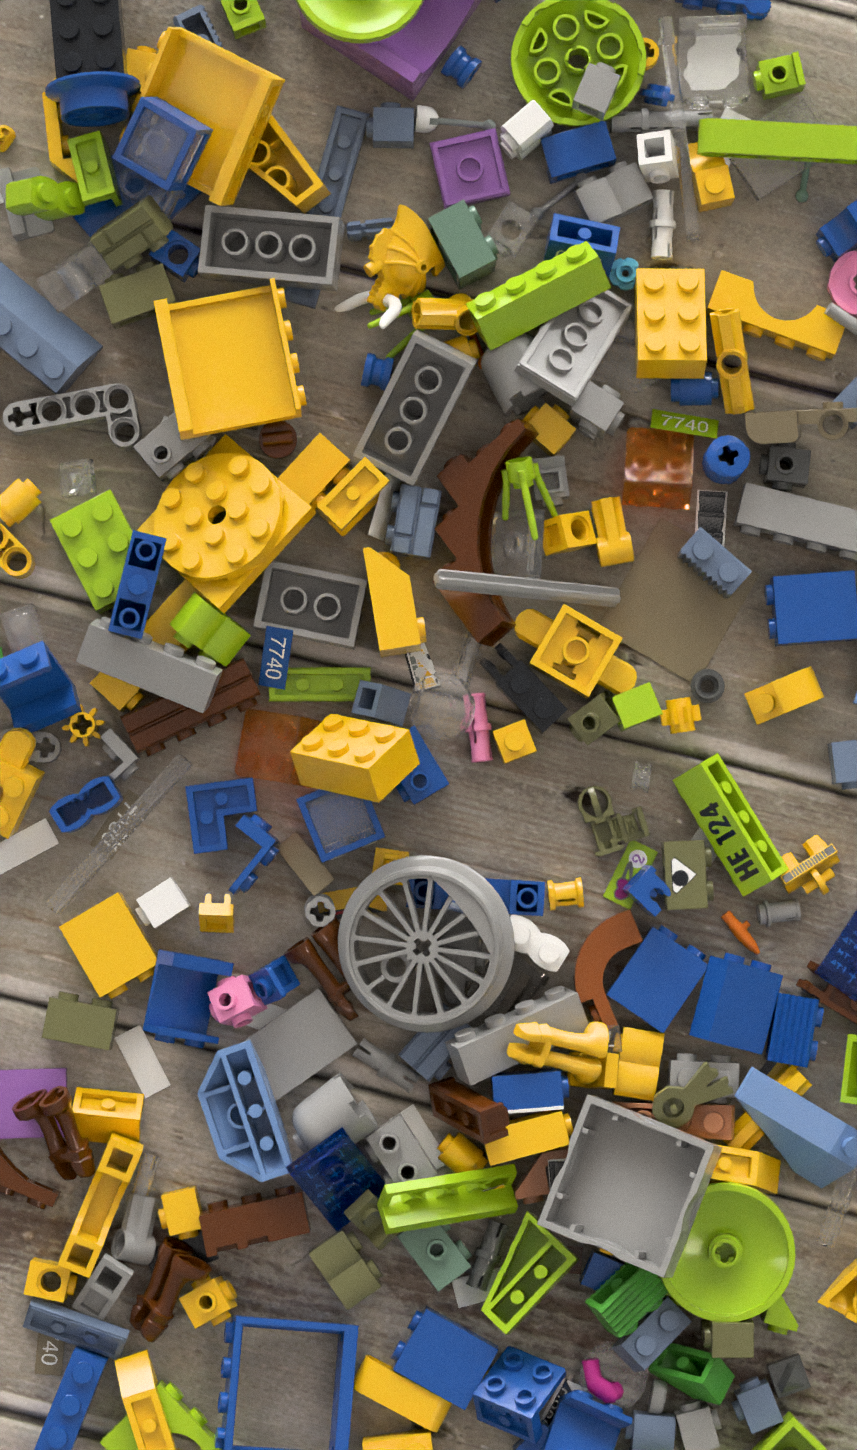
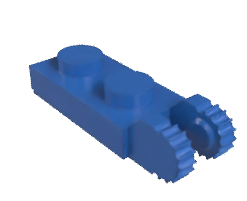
M675 0L677 3H683L682 7L690 10H701L703 6L716 8L715 12L722 15H735L736 12H742L747 20L752 21L754 19L756 21L765 19L772 7L770 0Z

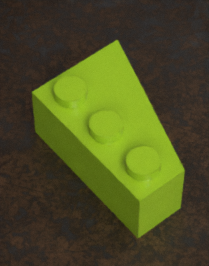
M526 1211L518 1233L509 1248L506 1259L481 1309L506 1335L512 1333L580 1260L549 1229L537 1225L539 1219L530 1211Z

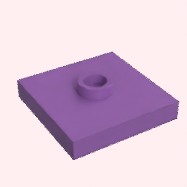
M495 128L430 143L444 209L463 199L467 205L510 196V189Z
M67 1068L0 1070V1139L44 1138L40 1126L35 1119L19 1121L15 1117L12 1107L20 1099L35 1091L46 1089L49 1092L57 1086L67 1088ZM57 1121V1124H58L59 1130H60V1132H61V1135H62V1137H64V1134H63V1132H62V1130H61V1127H60V1125H59V1123H58V1121Z

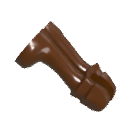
M334 917L333 921L329 922L325 927H318L311 936L345 979L338 953L340 922ZM309 937L303 938L283 954L291 964H302L312 973L328 995L327 1000L335 1005V1011L349 1021L359 1017L352 1002L345 996L346 993L351 991L346 979L341 983L338 982L318 954Z
M57 1086L49 1092L46 1089H41L23 1097L14 1104L12 1111L19 1121L36 1120L47 1144L48 1158L64 1180H74L77 1175L80 1178L91 1177L96 1172L93 1152L89 1148V1139L82 1138L79 1133L71 1106L72 1097L68 1089L64 1086ZM57 1121H58V1123H59V1125H60V1127H61V1130H62V1132H63V1134H64V1137H65L66 1141L64 1140V1138H63L62 1135H61V1132H60V1130H59Z
M165 1237L160 1244L149 1285L144 1294H137L136 1304L133 1305L129 1322L136 1330L140 1331L142 1337L148 1342H155L168 1328V1323L174 1318L173 1310L184 1285L188 1281L206 1280L212 1270L206 1262L191 1256L194 1251L192 1247L173 1237Z

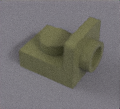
M367 1189L343 1213L370 1239L378 1250H382L399 1233L385 1234L377 1207L379 1198Z

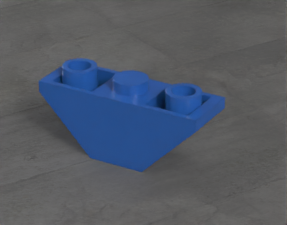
M133 530L108 631L142 639L167 538Z

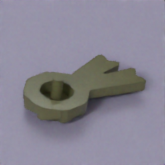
M707 1061L703 1062L684 1087L666 1086L654 1095L652 1104L654 1117L657 1121L671 1127H681L692 1119L696 1105L734 1092L733 1088L728 1085V1076L710 1083L718 1076L719 1072L716 1068H710Z

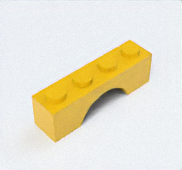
M721 270L706 309V314L710 315L711 312L718 311L719 309L739 308L743 333L756 338H761L762 334L775 339L774 344L785 349L793 350L794 346L807 351L806 356L818 361H825L826 358L832 360L845 327L824 314L826 308L819 305L806 316L796 320L776 319L768 315L758 304L754 294L753 281Z
M111 1133L57 1266L90 1278L118 1206L140 1159L144 1144L117 1133Z

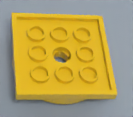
M225 434L205 457L189 464L170 482L161 496L157 509L137 531L167 538L162 559L225 614L317 512L272 474L261 462L253 458ZM226 511L224 520L218 524H213L216 515Z

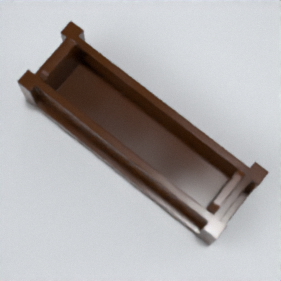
M452 1076L428 1085L434 1117L483 1144L509 1136L508 1129H506V1126L510 1123L509 1115L504 1103H496L463 1084L456 1082Z

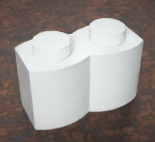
M531 100L501 126L502 133L500 134V139L502 142L499 145L510 159L516 157L521 161L541 144L542 138L552 135L551 128L554 126L553 122L535 100Z
M511 914L510 919L513 926L515 943L514 950L520 953H527L529 958L539 967L557 972L570 952L566 944L551 934L541 933L538 927L529 919Z

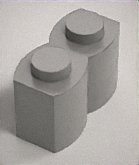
M626 161L608 169L609 175L597 179L596 175L582 180L577 184L579 189L574 193V198L585 220L610 224L621 217L651 204L654 199L637 163L634 162L628 165Z

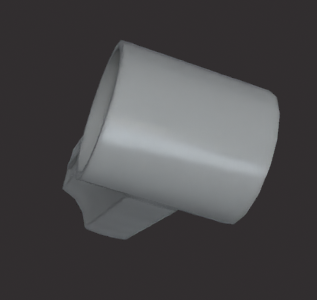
M128 1194L122 1227L115 1233L111 1243V1255L113 1258L145 1266L152 1261L156 1248L152 1232L159 1199Z

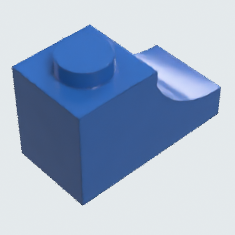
M857 200L848 205L831 221L820 227L816 233L818 237L816 244L826 258L830 256L834 262L845 253L857 248Z

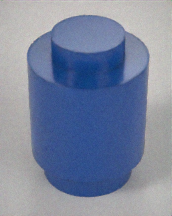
M705 372L704 379H671V402H679V406L712 405V399H719V378H712V372Z

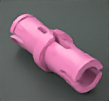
M486 694L463 695L468 724L465 726V733H469L471 763L492 761L489 730H492V724L488 723Z

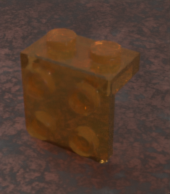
M629 428L626 432L625 474L621 505L689 510L693 487L694 435L662 429Z
M247 710L244 716L235 766L236 774L243 777H253L255 779L312 788L300 784L290 751L322 721L269 711Z

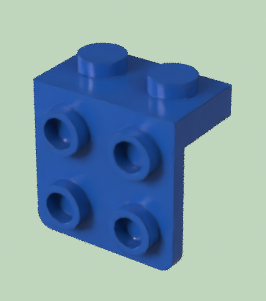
M254 814L252 818L248 815H243L235 825L262 848L229 888L228 891L233 895L238 894L239 891L246 893L258 879V876L254 874L261 864L268 866L280 851L275 847L279 840L269 833L272 826L257 814Z

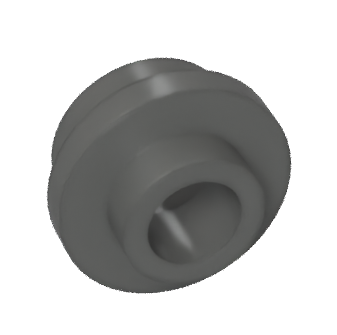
M704 669L693 676L690 688L693 696L698 701L712 703L722 696L725 684L718 672ZM704 680H709L713 683L712 692L706 693L701 689V683Z

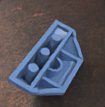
M251 1040L218 1050L197 1095L219 1159L252 1176L259 1182L294 1172L287 1133L265 1068Z

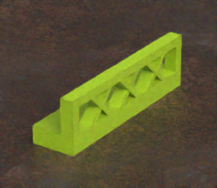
M515 1164L384 1185L377 1202V1207L385 1234L516 1213L518 1204L512 1188L513 1181L517 1175ZM502 1184L505 1186V1188L487 1190Z

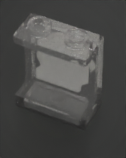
M747 14L679 17L677 40L681 105H689L690 109H706L709 107V104L723 103L725 108H736L743 106V102H748L751 93L750 88H748L746 50Z

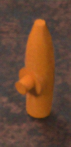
M730 910L725 912L721 919L728 925L732 934L749 951L758 955L760 953L759 947L747 930L751 926L750 923L746 920L742 924Z

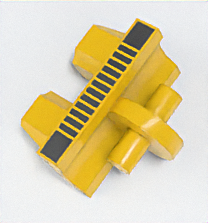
M814 835L803 844V848L810 858L799 864L791 852L782 856L789 870L784 872L780 878L788 894L801 886L806 894H809L816 888H818L822 895L830 892L826 882L835 877L831 867L840 862L837 856L838 852L833 844L827 845L818 835Z

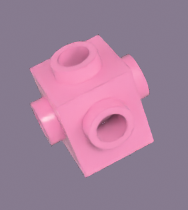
M246 975L224 978L217 982V988L207 992L211 1001L209 1009L213 1018L220 1024L233 1026L234 1028L248 1025L253 1021L252 1017L268 1009L267 1005H264L261 998L255 993L253 984L249 976Z

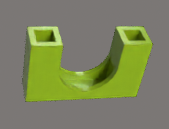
M161 1380L156 1387L171 1433H178L191 1438L202 1450H220V1448H215V1434L205 1425L208 1420L204 1414L196 1407L190 1409L182 1401L184 1395L172 1382L166 1384ZM127 1414L102 1437L100 1443L106 1450H138Z

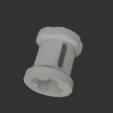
M318 893L316 896L311 895L305 902V916L313 926L325 927L329 922L333 921L336 914L335 906L327 894ZM318 902H324L325 908L329 909V912H323L322 918H317L315 912L310 911L311 908L317 907Z

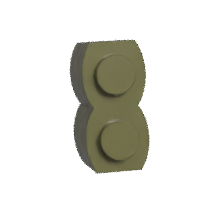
M342 1227L309 1250L308 1254L339 1300L349 1310L381 1287L379 1278L383 1274L373 1259L366 1262L359 1250L364 1247L353 1231L347 1234Z

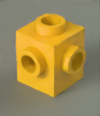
M208 1276L204 1281L193 1282L191 1284L193 1290L179 1298L195 1329L209 1322L212 1323L213 1327L231 1318L232 1316L229 1311L238 1306L234 1300L237 1298V1294L229 1280L224 1281L222 1276L213 1279Z

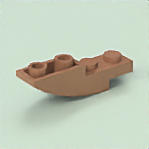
M610 1101L656 1120L652 1113L653 1102ZM704 1103L696 1105L692 1119L676 1129L701 1139L733 1140L735 1105Z

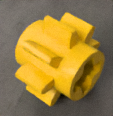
M691 697L665 700L666 709L662 710L663 714L660 715L661 725H669L670 734L696 730L694 721L702 720L699 704L692 705Z
M80 704L82 712L68 717L70 718V723L63 726L62 730L73 733L69 742L75 743L78 738H82L84 746L89 747V738L94 736L97 739H101V735L97 730L98 726L105 725V721L94 718L98 709L94 707L88 714L85 712L83 705ZM83 716L87 721L92 722V727L87 728V734L83 735L82 731L75 728V724L81 723V717Z

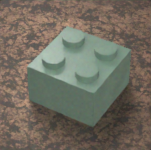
M464 199L428 218V229L459 290L494 272L496 260H498L496 254L499 253L491 236H483L480 225L482 220L474 205L468 208Z

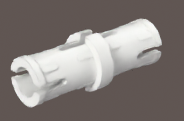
M659 189L653 191L652 220L649 221V228L652 229L651 259H673L672 237L673 230L676 229V221L673 220L675 195L673 190Z

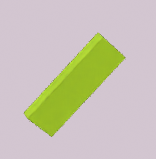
M288 667L285 690L269 687V702H354L360 680L371 682V667Z

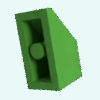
M671 1343L648 1368L651 1374L666 1381L688 1396L721 1405L735 1377L721 1358H712L709 1352Z

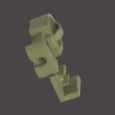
M590 786L579 795L577 801L578 809L582 814L584 823L590 822L599 850L594 853L596 856H603L623 849L624 844L619 845V841L624 840L627 843L650 836L641 806L631 809L632 814L621 817V814L617 813L616 817L610 818L611 815H614L612 800L608 791L603 787ZM595 790L600 791L606 798L607 805L603 814ZM586 792L589 793L595 816L588 815L582 806L583 796ZM635 813L637 815L641 827L640 831L638 829L637 822L634 816Z

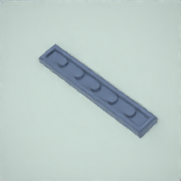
M337 105L318 171L319 178L331 194L310 209L307 214L334 216L341 219L366 132L367 117H370V114ZM286 287L284 294L288 302L316 309L321 290Z

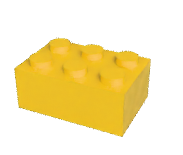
M636 268L634 285L636 378L704 379L707 363L704 269Z
M332 713L325 717L312 732L306 735L290 751L301 785L378 803L420 764L409 729Z

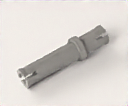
M641 108L640 111H621L610 119V132H640V134L664 130H670L671 132L698 131L699 119L713 118L712 110L649 111L648 108Z

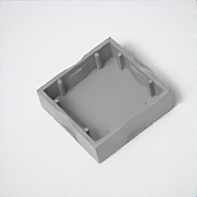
M587 1094L569 1140L566 1160L554 1179L537 1225L580 1243L595 1245L609 1251L620 1260L663 1278H673L723 1147L600 1097Z

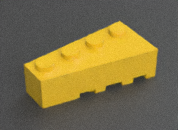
M271 113L248 169L305 214L331 193Z

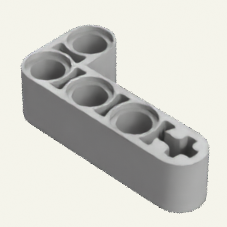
M122 383L17 401L9 404L3 412L5 426L17 436H28L107 421L110 438L119 449L131 451L134 449L133 446L142 440V430L135 396L131 389ZM125 393L128 395L129 400L124 408L116 409L111 406V399L115 394ZM91 399L95 402V408L91 414L82 415L78 413V405L82 400ZM51 405H58L62 409L61 416L55 421L45 419V411ZM33 408H36L40 424H36L37 422L34 418H28L23 420V426L18 427L12 420L17 418V412H22L25 417L35 416ZM123 426H131L135 430L134 437L128 442H121L117 439V432Z

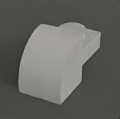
M105 1253L71 1307L82 1314L103 1321L133 1275L134 1270Z

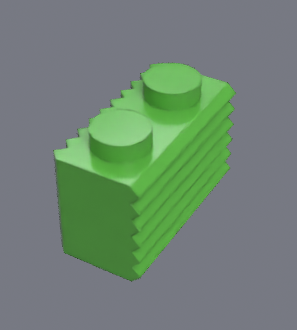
M625 1262V1265L620 1266V1270L615 1271V1274L611 1275L610 1279L600 1286V1289L591 1294L585 1303L606 1331L621 1339L623 1336L633 1333L638 1327V1321L648 1312H653L661 1306L662 1298L668 1293V1290L658 1275Z

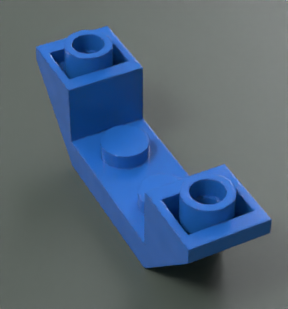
M485 878L497 891L509 914L543 916L545 882ZM410 879L409 883L416 908H425L428 880ZM434 881L431 909H442L449 895Z

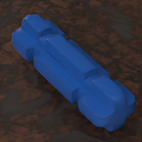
M648 84L647 89L641 88L640 95L645 96L644 102L647 104L666 107L668 101L674 102L675 95L670 94V87Z

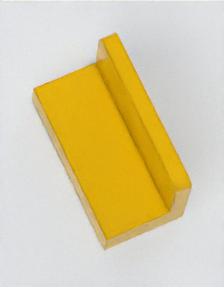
M76 1087L72 1110L82 1138H88L90 1142L108 1143L111 1133L114 1132L140 1142V1123L144 1106V1094Z

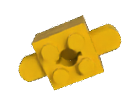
M563 604L555 620L535 609H526L516 617L515 634L519 639L537 649L529 666L585 699H588L596 684L616 695L628 691L635 686L637 672L634 667L613 655L623 638L565 604Z
M21 727L13 728L5 733L0 742V835L7 839L17 832L45 774L44 771L28 764L36 746V739L30 731Z

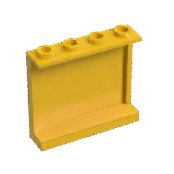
M168 27L158 40V53L154 62L148 66L145 72L144 79L146 82L141 94L133 102L132 112L134 113L141 97H159L213 129L187 184L209 195V201L219 206L233 205L285 79L182 27ZM125 126V128L122 130V132H121V134H120V137H119V142H120V140H121V138H122V136H123V134H124V132H125L127 126Z
M275 278L270 279V285L173 304H168L167 298L153 301L181 440L302 417L301 406L307 405L303 385H296L294 374L300 373L297 353H290L288 341L293 340L290 320L283 321L281 309L287 308L284 289H277Z

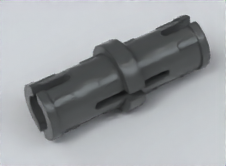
M489 1219L480 1248L476 1247L474 1254L477 1256L469 1279L466 1282L467 1285L487 1291L496 1263H500L501 1256L499 1253L510 1226Z

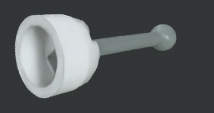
M416 106L414 132L429 133L435 130L439 124L480 128L484 131L496 128L495 122L491 119L478 122L439 118L436 110L432 107Z

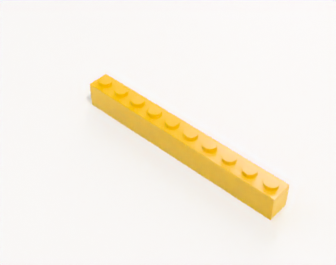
M319 433L278 479L314 510H317V505L327 496L324 492L333 483L337 485L350 472L347 467L351 463L347 456ZM184 580L146 621L144 632L150 634L153 637L152 641L159 644L172 643L182 647L185 650V654L189 648L173 637L177 631L170 623L194 592L208 602L210 601L187 580ZM99 672L90 682L98 692L122 713L126 708L132 711L145 697L141 693L144 689Z

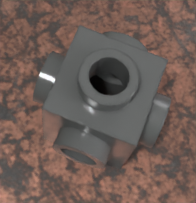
M793 442L776 443V446H770L767 454H761L759 474L764 475V484H772L771 489L784 492L792 491V487L804 488L808 484L811 450L796 449V443ZM779 463H785L788 466V470H783Z

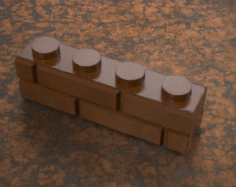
M241 658L227 665V667L221 668L223 672L211 704L204 713L160 697L120 716L137 753L142 754L146 752L147 757L153 756L165 750L164 743L175 737L178 742H182L196 735L197 733L194 728L207 723L209 728L227 720L225 714L238 708L239 712L242 713L258 705L256 699L262 695L245 659Z

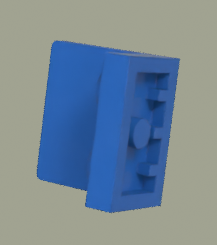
M508 1346L473 1392L477 1420L536 1445L543 1435L539 1412L565 1378V1368Z

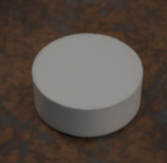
M653 1379L647 1413L662 1414L667 1394L666 1381Z

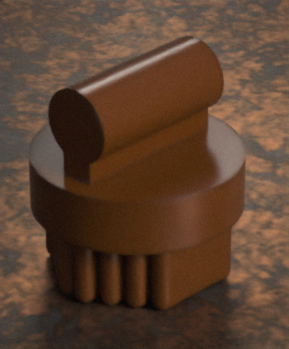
M285 421L268 423L260 431L259 444L262 451L268 457L283 459L294 452L297 446V435L294 428Z

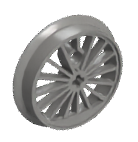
M418 855L405 857L375 870L360 883L349 898L339 925L338 953L345 979L355 996L370 1012L381 1020L398 1028L414 1032L446 1031L460 1027L477 1018L500 995L510 975L514 959L513 926L507 908L497 891L475 870L460 862L440 856ZM410 879L428 880L422 927L410 887ZM435 881L449 897L429 929ZM398 882L403 884L414 928L386 893L385 889ZM377 895L383 899L407 932L368 910L369 905ZM454 900L463 913L436 932L435 930ZM363 917H367L404 940L359 934ZM466 917H468L476 929L440 938ZM480 935L489 952L442 945ZM420 940H430L431 945L428 948L430 953L427 950L420 952L417 948ZM359 941L402 948L361 959ZM442 953L488 959L490 963L485 977H481ZM399 957L406 963L404 974L397 975L390 970L389 961L391 958ZM382 960V975L371 982L363 965ZM439 960L479 983L480 986L477 991L467 998ZM418 964L413 1007L411 1010L394 1002ZM424 965L437 1011L433 1012L418 1011ZM432 965L461 1001L460 1004L444 1010ZM384 979L394 983L399 982L390 1000L375 988Z

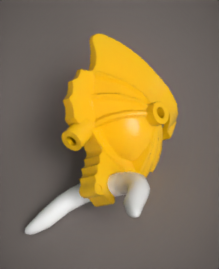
M401 204L398 206L393 226L389 229L383 228L380 233L375 235L373 243L369 245L368 259L370 261L363 266V269L369 277L375 274L378 275L375 284L372 285V290L358 293L334 308L336 312H345L371 303L375 309L384 312L387 307L388 310L383 314L379 322L381 329H385L399 316L402 309L399 295L403 299H407L409 296L413 298L418 292H424L426 288V273L429 269L433 267L431 273L437 277L445 267L444 259L426 224L413 210Z

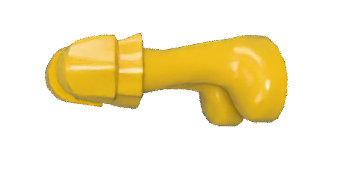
M537 1022L518 1023L515 1025L513 1033L517 1037L530 1042L528 1045L514 1042L509 1043L507 1055L523 1065L531 1064L539 1068L550 1066L567 1071L574 1075L576 1081L589 1085L598 1078L601 1072V1063L598 1058H605L607 1055L609 1043L608 1028L605 1023L590 1022L585 1028L584 1033H573L550 1027L547 1023L540 1025ZM551 1046H558L583 1053L575 1056L550 1051Z

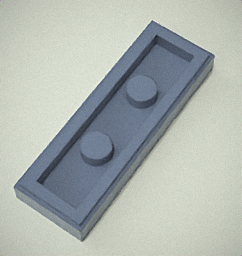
M34 1296L30 1302L23 1324L24 1328L113 1359L121 1358L130 1332L128 1329Z

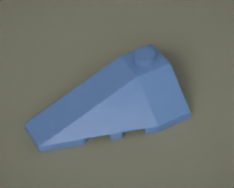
M751 1066L734 1097L755 1124L763 1130L770 1139V1143L781 1153L793 1172L822 1189L855 1169L857 1166V1130Z

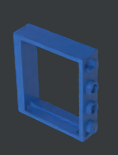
M231 1315V1322H226L224 1328V1343H229L228 1357H223L221 1362V1378H226L225 1392H220L218 1397V1413H223L222 1427H217L215 1431V1448H220V1450H300L233 1445L243 1327L338 1334L329 1450H348L359 1326L343 1323Z

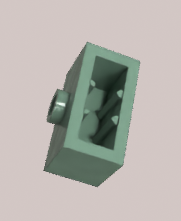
M450 1224L400 1232L397 1235L398 1239L438 1292L471 1268V1263L468 1259L472 1254L461 1239L455 1242L447 1231L452 1228Z

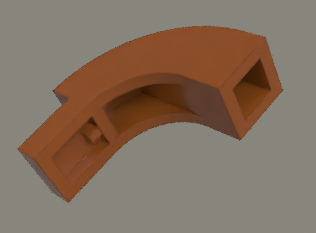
M630 909L617 913L598 924L583 941L574 965L573 979L575 992L578 993L581 1003L592 999L594 1005L588 1007L593 1021L605 1023L608 1029L618 1026V1023L603 987L605 967L617 952L643 941Z

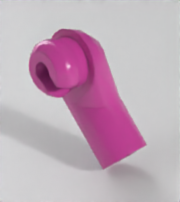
M599 1358L582 1360L587 1390L605 1403H615L616 1400L622 1398L624 1393L622 1385L619 1382H610L602 1377Z

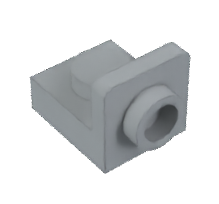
M109 728L100 737L105 742L101 748L113 761L116 762L119 758L123 761L109 777L113 781H118L121 778L125 782L139 769L136 763L141 758L114 729Z

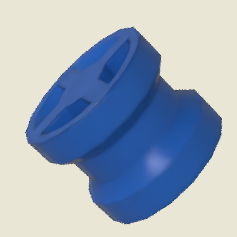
M460 45L448 58L441 73L446 77H453L457 85L463 89L475 76L482 61L477 57L471 58L467 54L466 49Z
M368 353L361 386L369 387L370 385H376L380 390L385 391L392 376L395 358L379 359L375 354Z

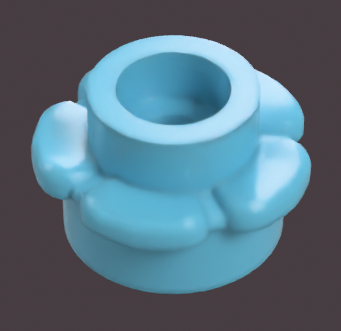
M629 257L624 260L622 258L615 260L609 275L612 285L624 291L633 289L636 268L639 267L638 262ZM628 271L629 275L624 277L622 272Z

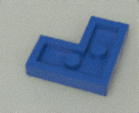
M254 778L185 786L194 854L229 850L224 816L258 811Z

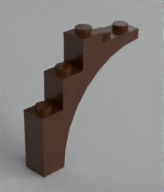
M519 418L510 421L503 426L500 435L496 439L478 449L475 458L463 454L454 456L445 463L444 469L437 475V478L459 506L448 511L442 517V522L434 528L456 557L455 561L447 563L441 569L494 574L491 538L497 500L503 488L501 470L506 469V461L520 457L521 453L539 435L532 424ZM438 589L479 644L493 647L516 626L500 595Z

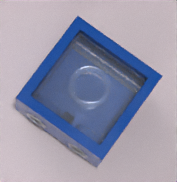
M141 97L112 158L166 191H181L185 189L213 129L159 97Z
M321 789L296 799L322 863L334 860L346 853L386 838L372 802L369 800Z

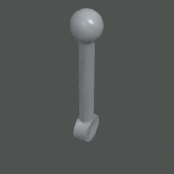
M577 174L573 183L541 207L532 208L530 217L533 220H540L546 210L576 189L579 182L588 178L587 174Z

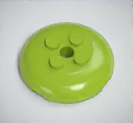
M545 0L529 12L516 33L511 50L512 75L519 93L527 104L531 100H535L551 118L552 122L565 126L583 127L613 118L623 111L634 99L642 84L646 69L645 44L633 18L615 2L612 3L609 0ZM574 55H581L586 59L587 65L583 69L574 68L569 64V59ZM598 62L607 64L616 70L615 74L620 75L619 84L603 120L572 108L573 99L589 63L594 65Z

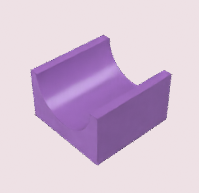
M424 0L416 16L401 31L381 41L363 44L343 42L327 36L306 19L300 8L299 11L303 29L414 101L482 0Z

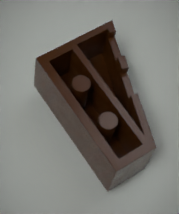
M294 1185L274 1189L275 1195L262 1198L261 1192L241 1196L242 1202L228 1205L227 1199L207 1203L208 1209L203 1210L199 1215L207 1257L215 1256L220 1251L234 1248L240 1250L248 1248V1245L267 1241L273 1242L310 1233L311 1225L303 1189L295 1191Z

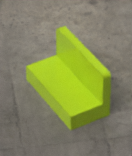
M100 130L67 139L84 205L87 206L108 199H112L116 207L123 205L109 147Z

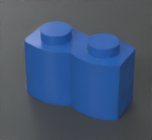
M102 776L88 782L79 794H71L58 800L49 812L61 832L72 833L87 826L95 815H103L117 808L124 797L109 776Z

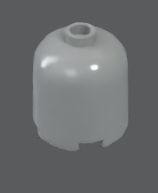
M524 333L491 351L487 348L481 359L483 374L505 417H508L511 411L516 416L529 412L535 405L537 407L545 403L542 396L548 393V391L514 371L535 336L529 333Z
M342 1073L332 1077L294 1109L292 1123L297 1133L292 1135V1138L302 1152H306L309 1149L319 1158L331 1159L340 1154L339 1149L342 1152L345 1151L349 1146L351 1147L378 1128V1123L364 1100L358 1104L350 1092L354 1087ZM327 1147L332 1148V1150H329V1152H327Z

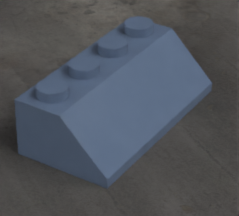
M0 262V349L54 394L66 393L102 350L103 346Z

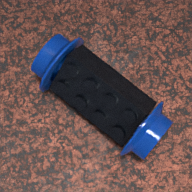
M49 0L56 80L50 82L45 87V95L50 100L60 103L61 120L68 125L100 127L124 121L129 117L128 98L139 92L141 84L136 77L129 75L127 71L121 0Z

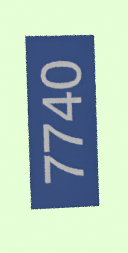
M266 626L258 685L285 690L293 630Z

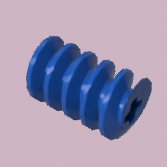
M730 435L720 436L713 440L702 459L703 471L707 478L718 484H731L737 481L749 464V448L739 438ZM722 454L725 459L731 458L732 462L729 466L726 461L720 462L719 458Z

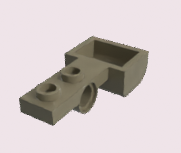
M843 401L822 402L823 409L749 412L745 414L746 432L751 440L759 444L792 443L801 437V424H817L818 431L824 438L837 440L848 432L850 422H857V407L843 408ZM835 414L841 417L843 428L840 433L831 434L826 431L824 421L828 415Z

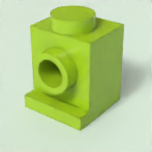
M220 0L235 39L267 27L265 17L257 0ZM242 1L247 3V7L244 10H237L234 7L235 4Z
M799 51L792 52L790 55L758 61L756 71L752 72L754 88L756 92L761 91L763 100L802 92L806 85ZM780 69L784 72L785 76L782 79H776L772 72Z

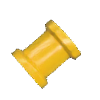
M581 877L575 878L573 882L554 883L552 880L547 881L550 911L555 910L559 906L577 905L579 908L584 907Z

